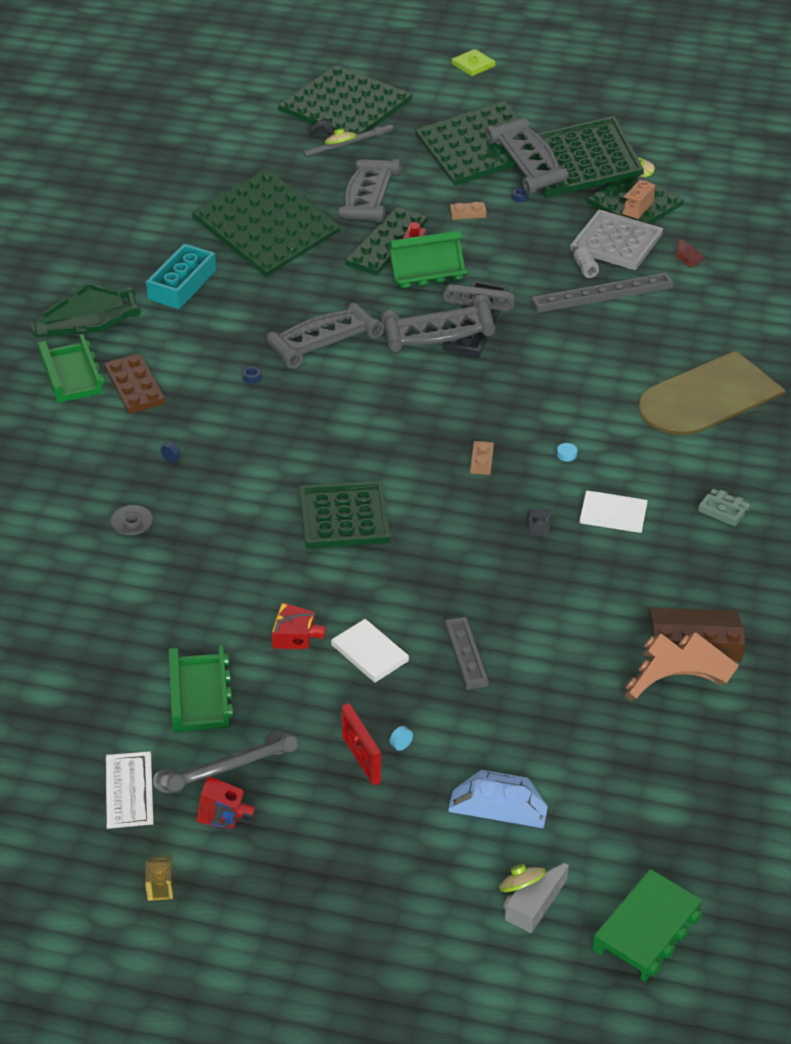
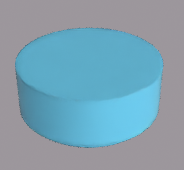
M571 443L560 444L557 448V457L563 461H572L577 457V447Z
M405 726L398 727L390 737V744L399 751L405 749L413 739L412 731Z

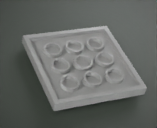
M598 210L572 242L570 251L575 252L580 247H587L594 259H600L611 264L626 267L627 269L636 270L662 236L663 228Z

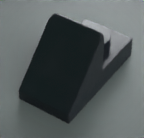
M551 509L528 510L529 535H549Z

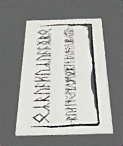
M151 751L106 755L107 829L153 824Z

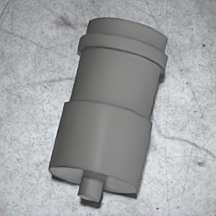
M580 247L575 250L573 257L578 267H580L582 274L587 278L595 277L599 272V266L595 262L589 248Z

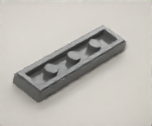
M467 618L445 620V628L466 690L487 687L489 681Z

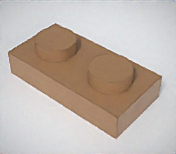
M484 202L450 204L452 220L486 218L487 212Z
M474 441L471 474L491 475L494 443Z

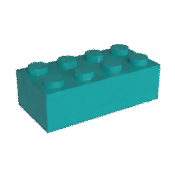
M184 243L146 281L148 300L180 309L216 271L215 253Z

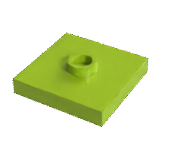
M473 49L453 58L451 64L474 76L494 67L495 61Z

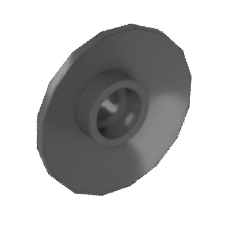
M139 505L121 507L111 517L113 529L124 535L143 533L149 529L153 521L151 512Z

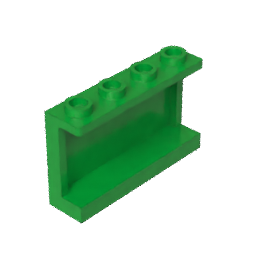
M461 231L390 241L388 249L395 286H400L403 289L409 288L411 284L418 283V286L428 285L429 281L443 283L449 278H453V281L464 279L463 276L467 275L468 271L464 267L460 239L462 238Z
M83 334L79 335L80 343L54 349H48L46 341L38 342L40 358L56 403L102 394L104 378L100 374L98 362L94 363L95 355L91 351L90 342L85 340Z
M223 645L219 646V654L179 657L178 648L169 649L173 732L229 728V718H233L232 704H227V701H231L232 696L231 687H226V684L230 683V670H225V667H229L228 653H224Z
M650 869L594 935L592 950L602 955L607 949L640 970V980L646 982L650 976L654 977L658 973L663 959L671 957L675 950V944L678 941L682 942L689 932L688 928L692 924L696 925L702 916V911H700L702 900Z

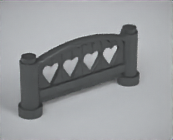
M521 118L496 127H486L485 134L488 142L492 144L499 140L526 176V178H523V187L528 195L535 193L538 189L562 182L568 178L567 170L565 168H558L556 158L547 143L530 129V123L527 118ZM518 134H524V138H527V140L514 139ZM526 144H531L534 150H522V148ZM533 154H539V158H542V160L529 159ZM541 164H546L550 170H537V168Z
M393 159V161L357 160V171L347 185L345 206L339 208V217L343 219L374 220L376 223H382L386 217V208L381 206L391 175H401L402 161L401 159ZM366 173H372L375 176L366 178ZM363 182H369L373 184L366 187H361L363 186ZM360 191L369 193L364 196H358ZM358 200L366 203L359 206H355L356 201Z
M481 294L472 300L473 307L399 319V314L396 311L387 310L382 313L381 322L385 326L388 346L392 351L397 352L401 349L402 345L444 343L465 338L479 332L490 336L495 331L490 310V298L487 295ZM466 319L475 323L474 325H467L465 327L461 326L464 320ZM448 322L456 326V328L453 329H442ZM428 326H433L438 330L436 332L424 333ZM409 329L419 332L418 335L405 336Z
M351 303L347 310L311 318L289 328L281 334L270 332L267 334L266 339L267 343L283 358V362L289 368L294 369L302 363V354L362 332H366L370 338L376 339L383 334L385 326L380 320L374 319L358 303ZM351 319V324L346 325L339 323V321ZM331 324L335 325V330L333 331L322 328ZM314 330L319 331V336L316 337L305 334L311 333ZM297 336L303 337L300 343L289 340Z
M272 731L266 736L263 744L179 773H175L171 769H161L155 774L153 783L155 788L162 793L178 792L187 783L245 765L272 754L280 755L284 752H293L298 747V740L294 735L285 734L282 731Z

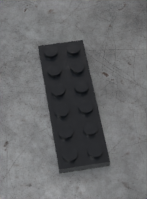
M476 280L471 285V287L509 292V287ZM473 294L466 295L468 299H474L475 297ZM462 305L461 308H467V307H473V306ZM490 309L495 324L500 310ZM466 319L464 320L461 326L465 327L467 325H474L475 323ZM479 332L465 338L444 342L443 350L480 357L489 336Z

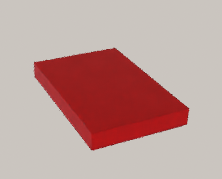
M350 703L343 705L341 708L342 738L373 786L381 783V752Z

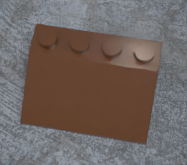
M649 607L651 636L655 637L661 633L678 646L685 635L689 636L696 632L734 662H742L745 636L744 627L737 611Z

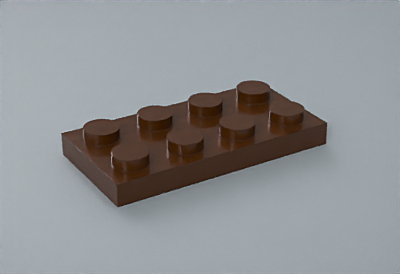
M141 354L104 363V369L128 414L165 404V397Z

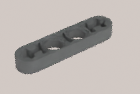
M448 285L443 294V298L448 303L472 306L473 299H468L466 294H473L475 297L484 294L493 298L491 309L505 311L511 310L516 300L514 294L510 292L460 285Z

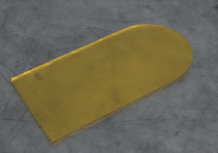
M734 351L649 388L640 398L639 411L642 418L657 430L676 435H688L703 431L783 395L786 390L739 352Z

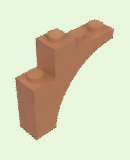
M696 632L689 636L685 635L678 646L660 633L655 637L651 636L644 644L646 650L642 655L648 658L649 661L646 659L638 669L640 674L637 678L633 677L625 687L628 690L624 696L630 701L635 700L650 684L658 679L672 675L699 676L721 686L728 682L739 665Z

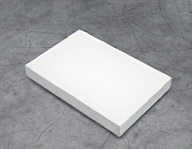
M586 490L580 523L642 533L648 500Z
M366 619L331 640V645L374 683L409 661V655Z

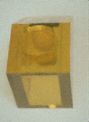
M173 855L147 858L145 884L148 901L173 899Z

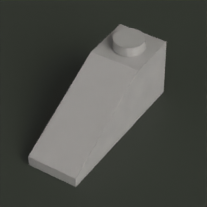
M563 863L546 872V875L539 881L516 890L513 896L509 895L503 906L506 909L505 920L532 934L566 883L569 865Z

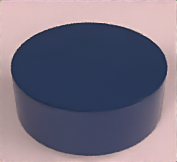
M516 188L512 191V199L516 202H526L529 199V195L525 192L524 188Z
M257 367L245 368L242 371L243 381L248 384L260 382L262 379L261 370Z
M167 442L161 447V454L168 462L175 463L181 457L180 450L175 444Z

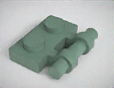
M712 489L711 493L707 494L700 503L698 512L736 527L744 517L745 510L749 511L751 504L745 502L744 498L728 495V492L724 490Z

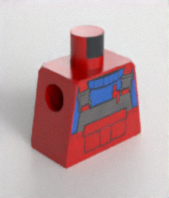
M209 776L206 779L200 796L196 822L232 829L235 827L238 817L251 821L255 807L242 803L244 795L242 789Z

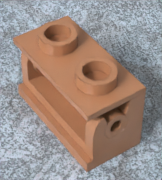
M639 180L624 196L628 200L625 203L623 214L639 219L654 201L655 185L648 181Z

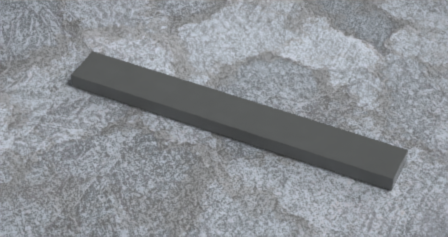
M667 273L534 296L531 297V303L536 312L540 313L673 288V282Z

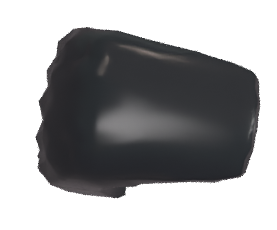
M326 119L317 121L308 129L312 136L320 130H325L330 135L334 134L331 122Z

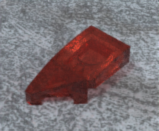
M682 239L678 240L676 258H681L689 268L703 261L704 257L697 249Z

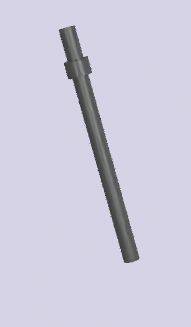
M393 125L374 127L370 131L357 134V137L335 144H325L303 151L304 157L316 155L370 137L382 136L383 133L393 131Z

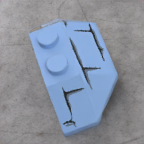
M480 770L453 790L448 812L544 828L548 806L529 778Z

